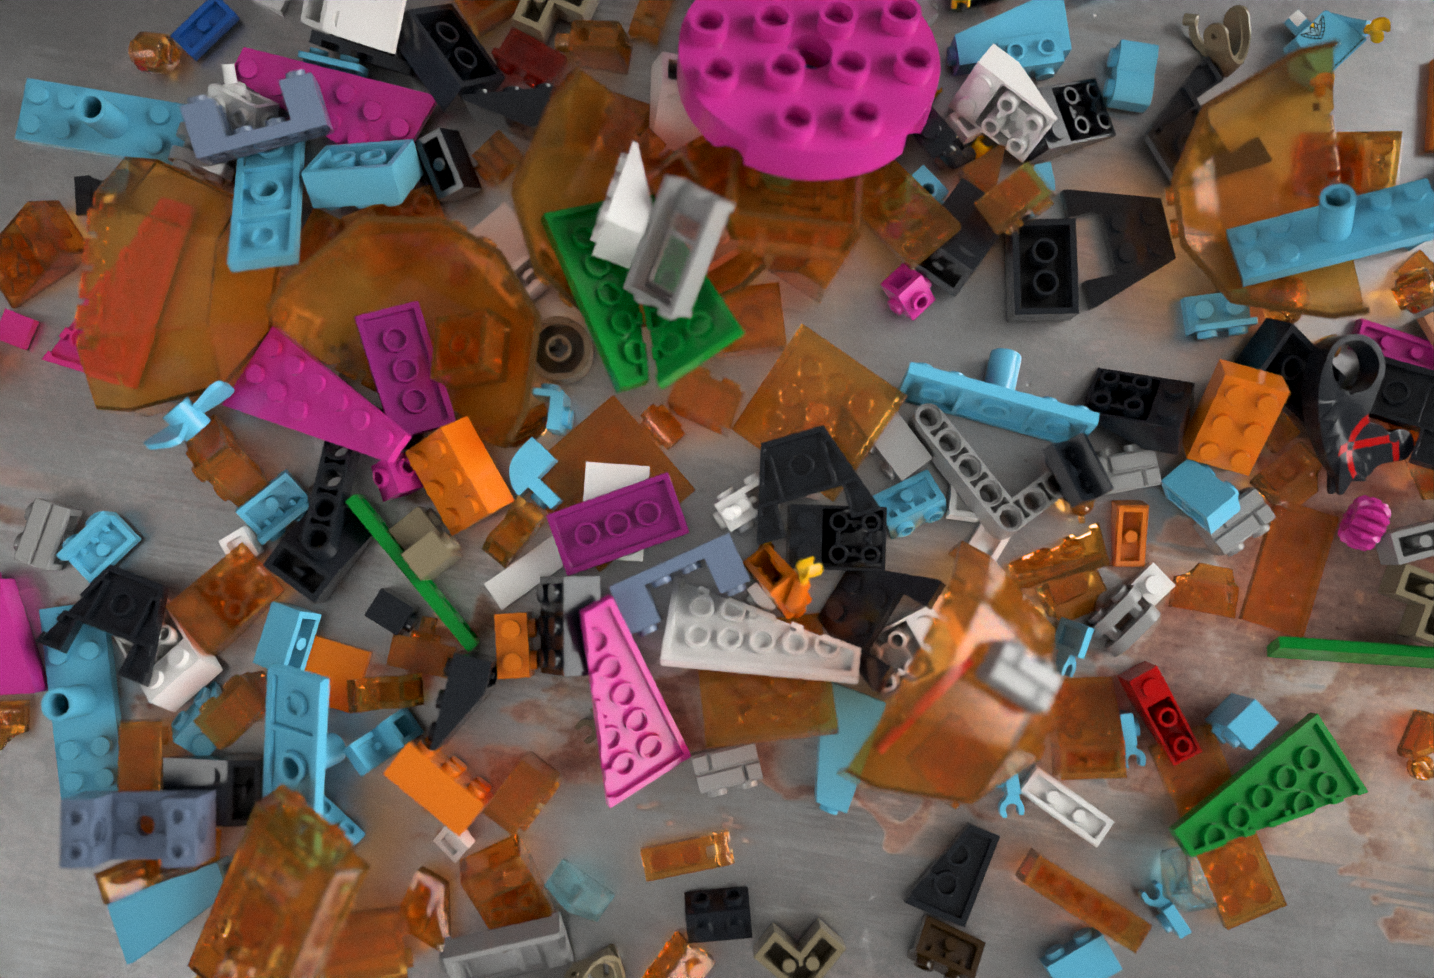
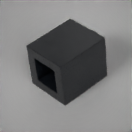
M381 588L364 616L394 635L399 636L404 635L405 632L410 633L414 629L420 618L416 614L421 607L390 588Z

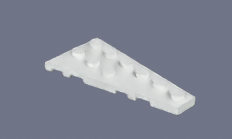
M674 576L660 661L661 666L858 684L861 648L825 634L819 636L804 630V626L794 622L792 624L776 619L774 614L731 597L728 599L712 594L708 588L702 586L699 588L685 583L684 579Z

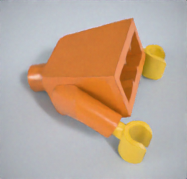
M772 541L760 544L758 550L742 562L786 619L801 617L806 612V606L812 600L808 593L811 585L809 578L822 574L823 567L821 563L814 565V556L800 560L796 564L797 575L774 550L775 546L772 544Z

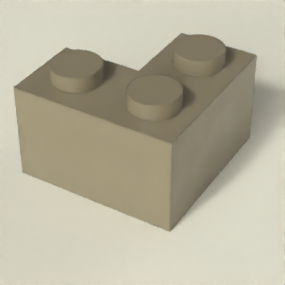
M520 0L512 20L517 33L546 45L558 18L578 26L576 21L589 24L599 4V0Z
M417 506L388 531L405 551L401 556L419 579L435 580L463 557L459 551L462 545L454 535L452 536L450 533L447 534L439 526L442 520L432 508L427 510L425 507Z
M1407 563L1387 565L1377 593L1407 604L1397 634L1427 646H1434V574Z
M819 918L798 943L772 922L754 944L753 958L777 978H823L846 950L843 938Z

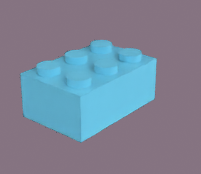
M405 139L326 145L301 172L313 208L337 210L344 206H356L359 209L375 204H385L388 207L397 206L403 203L404 199L423 176V171L414 140Z

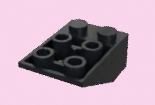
M1095 78L1037 88L1058 119L1028 155L1024 163L1026 165L1049 160L1116 136L1112 120Z
M549 83L537 84L534 88L530 89L508 86L503 88V91L490 92L487 89H476L471 91V94L462 95V99L471 116L480 123L537 146L569 143L566 106L559 86H553Z
M962 178L916 240L903 261L956 297L1015 213L965 178Z
M1098 368L1084 406L1090 411L1100 413L1098 425L1146 450L1178 455L1193 412L1195 383Z
M788 505L786 533L787 564L792 569H797L796 564L798 561L814 556L813 564L821 563L823 570L885 572L887 507H880V511L852 518L848 506Z
M349 506L339 547L333 558L327 561L316 560L303 546L301 536L306 513L282 538L263 566L313 603H325L373 538L372 534ZM334 507L325 508L321 513V517L329 516L333 512ZM321 537L317 539L313 547L319 548L323 546L327 538Z
M462 650L455 652L453 658L448 657L444 668V676L448 677L445 690L440 689L436 700V708L440 709L437 722L433 721L431 723L428 733V740L432 741L431 751H436L447 744L494 691L497 682L496 656Z
M264 754L163 757V790H216V826H260Z

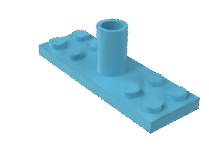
M27 78L15 139L24 143L172 167L173 162L168 160L171 147L173 145L183 147L184 141L176 136V132L180 122H184L179 106L185 104Z
M305 141L237 159L227 261L231 272L299 264L303 195L301 172L304 170Z
M1428 178L1356 196L1355 191L1345 184H1333L1321 192L1319 206L1226 229V238L1242 286L1246 287L1434 240V192Z
M997 348L990 352L984 382L965 377L957 371L946 372L935 369L927 363L910 362L898 386L895 397L896 400L918 406L932 403L938 406L943 413L1053 443L1067 441L1080 433H1086L1088 437L1098 425L1100 413L1090 411L1082 405L1071 406L1060 403L1052 397H1038L1016 391L1022 357L1018 352L1006 348Z
M74 605L40 609L41 632H48L58 622L56 618L64 610L69 611ZM83 624L67 654L43 645L48 692L42 699L41 709L45 717L52 721L61 799L84 791H126L130 789L112 635Z
M275 663L267 668L260 851L313 869L320 865L325 769L344 760L345 753L342 750L346 746L339 735L327 733L330 678Z

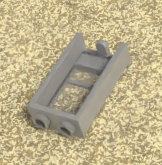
M665 175L623 288L634 294L633 299L643 305L657 307V313L665 318L676 320L677 317H692L693 312H691L694 301L729 212H733L736 204L685 178Z
M560 911L552 913V916L547 918L544 917L538 920L504 926L453 939L450 936L445 937L444 951L439 954L442 972H447L449 978H564L566 971L575 962Z

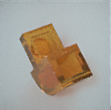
M519 495L511 504L505 518L488 534L482 550L506 569L538 533L544 524L542 521L544 515L539 512V509L533 503L527 502Z
M422 673L377 675L347 680L348 712L361 713L379 709H402L424 705Z

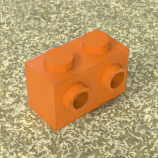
M532 611L494 614L497 679L530 678L534 676L535 670H538L539 666L537 663L538 650H534L533 638L537 637V620L532 618Z

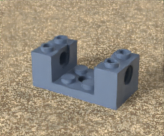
M295 70L286 73V79L278 81L291 120L286 121L285 117L270 119L265 122L266 127L254 130L252 126H243L234 129L232 132L225 107L218 105L213 97L208 98L207 95H198L188 98V104L179 107L196 158L208 166L334 134L318 81L311 72L305 73V70Z
M729 533L609 587L631 635L638 632L640 638L658 630L659 626L657 623L663 620L648 584L652 583L653 588L672 581L670 575L681 570L683 575L699 569L701 568L699 561L705 559L720 594L727 592L728 596L731 597L747 590L744 583L751 580Z
M216 790L84 791L61 799L60 868H95L110 860L162 859V867H197L215 856ZM143 816H149L153 819L155 828L152 833H146L142 830L140 822Z

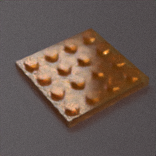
M820 613L805 614L799 618H776L792 624V622L804 626V630L819 636L824 634ZM698 669L706 748L839 733L831 681Z

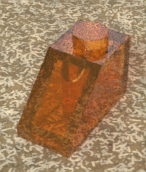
M126 859L95 873L94 876L104 905H108L168 878V867H162V859Z

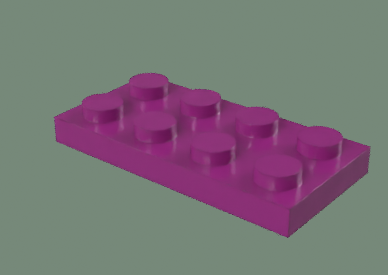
M418 300L355 316L356 327L384 414L411 436L437 430L456 421Z
M668 472L546 515L567 576L690 533Z

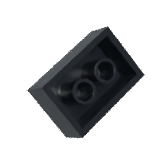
M452 3L405 11L397 47L443 112L467 107L462 99V95L471 94L473 90L487 89L490 92H496L505 80V76Z
M1076 218L1011 220L1004 229L1007 322L1071 320L1079 314Z
M600 576L540 577L536 595L540 603L537 632L541 635V648L537 652V663L541 668V673L562 677L588 676L580 610L600 599Z

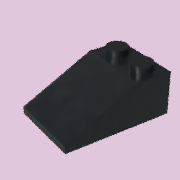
M1266 318L1234 363L1283 376L1290 394L1281 411L1306 428L1302 409L1301 385L1306 363L1315 345L1293 323ZM1332 363L1334 379L1341 386L1346 377Z

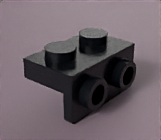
M1080 433L1067 441L1054 443L1042 449L1046 457L1045 464L1058 480L1060 493L1064 500L1070 504L1071 508L1087 504L1114 489L1086 433Z
M748 887L687 891L684 893L688 944L752 938Z

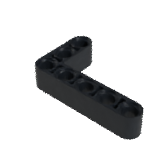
M428 433L412 436L404 449H410L426 438ZM324 441L301 536V542L305 549L314 559L319 561H327L337 553L348 509L345 501L351 496L360 452L349 448L344 455L335 456L339 449L346 447ZM335 477L341 478L337 485L328 486L331 479ZM334 507L333 512L329 516L321 517V513L325 508ZM321 537L327 538L323 546L319 548L313 547L317 539Z

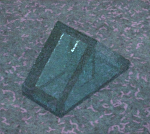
M1180 847L1162 850L1160 852L1163 897L1185 913L1216 908L1217 902L1197 856L1189 857L1185 855Z
M565 858L561 860L544 885L567 912L598 922L616 895Z

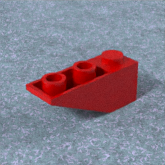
M1143 661L1117 675L1131 704L1172 766L1175 767L1202 752L1157 665Z

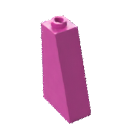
M0 573V695L48 691L45 669L15 578L2 579V574Z

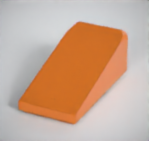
M1112 500L1111 551L1113 567H1145L1149 505L1143 500Z

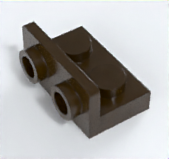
M926 915L922 919L914 947L908 950L906 957L913 960L917 968L928 972L934 970L943 974V978H975L986 942Z

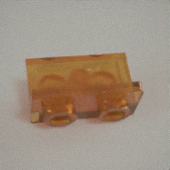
M676 931L671 939L666 942L663 950L652 965L647 968L642 978H705L715 965L716 960L711 954L689 943L682 933Z

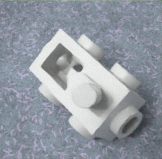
M234 63L221 64L224 82L209 84L207 97H213L218 105L225 107L229 122H233L237 128L252 126L254 130L266 127V121L278 118V103L246 88V84L238 83Z
M760 470L743 480L746 486L736 492L731 487L717 496L719 502L714 505L717 512L712 515L721 530L728 528L730 532L737 530L740 535L756 525L753 519L758 516L759 499L757 498V491L760 489ZM778 504L779 510H781L782 506Z

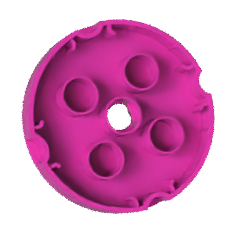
M695 0L686 13L679 33L676 74L677 88L683 107L694 126L715 147L729 146L738 150L744 158V165L775 176L791 179H842L867 173L891 162L902 154L908 134H920L927 122L939 82L940 55L933 32L921 15L922 9L916 0ZM805 64L815 66L817 69H807Z

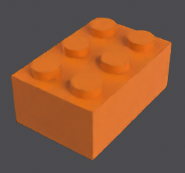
M1219 359L1182 442L1186 459L1249 476L1290 394L1283 376Z
M468 416L440 427L405 451L412 468L418 475L427 495L431 498L443 523L452 536L515 501Z
M420 735L405 745L383 772V775L460 837L495 796L490 791L492 787L483 778L471 776L465 771L467 766L455 756L449 758L441 751L442 747L436 751H431L432 741L428 740V736L425 738L423 735Z

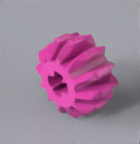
M1366 495L1354 499L1339 523L1338 536L1340 541L1356 550L1366 551L1373 549L1376 543L1380 542L1382 535L1386 533V527L1390 523L1391 510L1389 506L1377 498Z

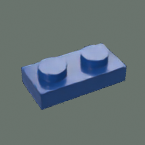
M206 0L170 36L197 61L240 18L223 0Z

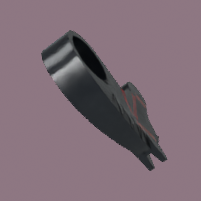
M1362 334L1331 336L1321 340L1311 351L1303 373L1301 394L1304 420L1313 449L1320 463L1327 471L1328 494L1336 492L1338 495H1343L1352 481H1366V477L1377 466L1405 460L1414 449V439L1409 431L1404 429H1385L1383 426L1369 421V412L1384 377L1385 359L1379 345L1370 337ZM1343 344L1353 349L1359 361L1358 377L1353 386L1348 390L1342 388L1339 390L1340 386L1335 381L1332 372L1334 355Z

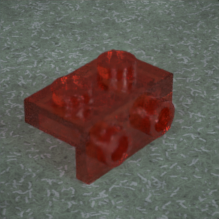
M513 26L500 48L494 47L491 52L500 71L510 76L513 73L523 78V82L530 88H534L535 85L541 83L554 85L568 61L565 55Z

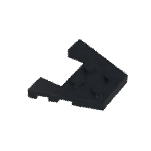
M1209 56L1197 63L1142 136L1175 189L1259 166L1272 160L1258 136L1251 138L1230 153L1197 100L1199 96L1223 81Z
M1071 189L1061 191L1060 197L1066 218H1079L1098 214L1113 272L1112 275L1086 280L1082 283L1088 310L1098 307L1176 259L1161 198Z
M1384 357V377L1368 418L1419 432L1420 434L1409 463L1434 470V370ZM1359 372L1352 378L1344 390H1348L1353 386Z
M824 425L761 443L758 545L787 537L778 504L843 486L852 518L880 511L878 503Z
M110 564L80 594L82 598L69 611L64 610L56 618L58 622L48 632L43 631L36 639V642L67 654L83 624L133 643L117 674L148 687L151 682L169 588Z
M846 570L818 615L817 620L831 637L861 648L859 674L872 690L880 694L895 668L869 653L870 649L903 595L931 610L946 584L938 579L886 570L885 572Z

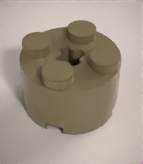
M564 316L546 318L539 323L527 339L526 352L528 360L535 371L548 382L567 385L577 382L588 374L594 358L593 344L585 329L574 320ZM563 344L568 351L563 353V357H558L553 352L558 351L559 345Z

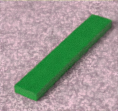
M355 494L346 500L345 503L465 650L470 652L475 648L481 639L432 580L419 579L401 556L405 551L388 531L390 528L362 494Z
M1279 636L1266 646L1267 657L1434 669L1433 646Z

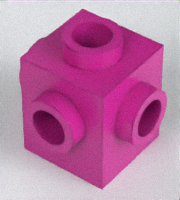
M904 263L880 284L889 298L887 301L889 308L896 315L904 314L912 321L936 300L930 290L932 286L930 280Z
M405 452L400 453L394 463L380 460L371 466L373 481L379 489L383 502L409 496L424 487Z

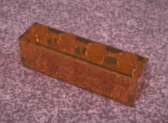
M160 718L119 720L117 791L161 790V778H163L162 745H168L169 729L168 726H163V721ZM149 816L142 817L140 822L142 830L146 833H152L155 828L153 819Z
M1032 847L1015 873V876L1023 884L1135 954L1153 926L1136 912Z

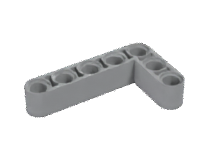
M932 403L922 404L909 419L907 425L933 457L931 461L949 484L955 488L960 498L979 518V522L993 538L998 540L1009 538L1062 498L1060 484L1055 475L1050 471H1047L1011 498L938 406ZM919 417L927 418L931 426L923 425ZM939 442L947 443L951 452L943 450ZM959 466L967 468L970 472V477L964 476L960 472ZM1047 481L1052 482L1056 486L1057 492L1049 488ZM979 491L987 493L990 497V502L981 499ZM1024 499L1032 502L1034 510L1025 506ZM1000 516L1008 519L1010 528L1001 524Z

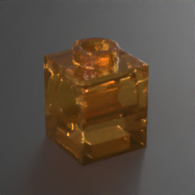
M499 129L471 155L477 164L474 167L475 171L486 182L492 179L498 186L525 161L521 151Z

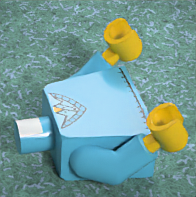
M1298 9L1283 23L1296 36L1283 48L1289 76L1307 85L1310 90L1313 89L1315 95L1323 94L1325 85L1330 88L1334 87L1335 75L1333 71L1367 40L1365 37L1368 34L1373 43H1380L1384 40L1383 31H1391L1390 20L1386 17H1378L1370 22L1324 10L1311 22Z

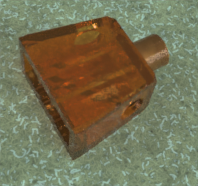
M574 20L570 33L557 32L555 50L557 52L569 53L579 67L628 75L633 44L619 21Z

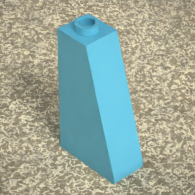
M1031 0L955 34L950 47H947L946 51L948 66H953L954 76L970 74L978 61L993 44L996 45L999 39L1059 31L1065 60L1072 47L1064 0Z
M822 681L814 798L820 804L819 809L837 815L838 811L846 814L848 812L886 702L831 681Z
M229 856L122 894L106 903L127 965L146 955L239 886L237 882L239 878L238 870L235 864L230 862Z

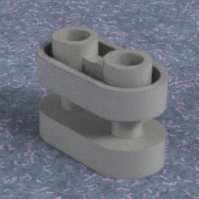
M180 122L176 136L183 140L184 144L183 147L176 145L171 147L168 160L173 162L172 167L186 174H192L193 171L205 176L204 181L218 187H223L224 183L230 184L235 170L227 166V162L208 166L198 160L185 122Z
M1121 585L1110 595L1112 601L1104 609L1102 607L1096 609L1087 618V621L1090 623L1088 626L1094 628L1093 636L1096 639L1104 634L1110 638L1105 648L1114 657L1124 653L1161 615V612L1152 603L1144 607L1138 604L1142 593L1134 585L1128 587ZM1129 612L1132 617L1118 629L1115 624Z

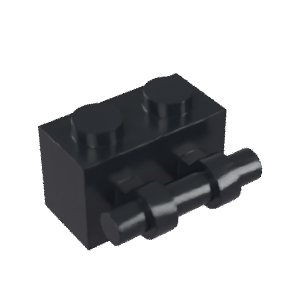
M438 128L414 141L423 171V176L419 180L422 186L420 191L423 199L428 200L432 211L442 208V201L458 202L483 189L458 130Z

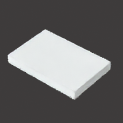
M586 462L583 502L649 479L650 466ZM644 549L615 560L644 562Z

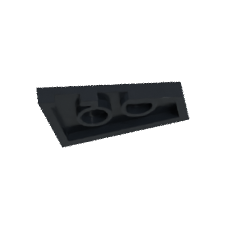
M312 29L309 42L314 45L407 76L414 77L415 71L401 52L396 51L395 54L387 55L378 52L379 49L363 44L358 45L349 42L348 39Z
M967 822L903 899L904 903L965 927L1000 836Z

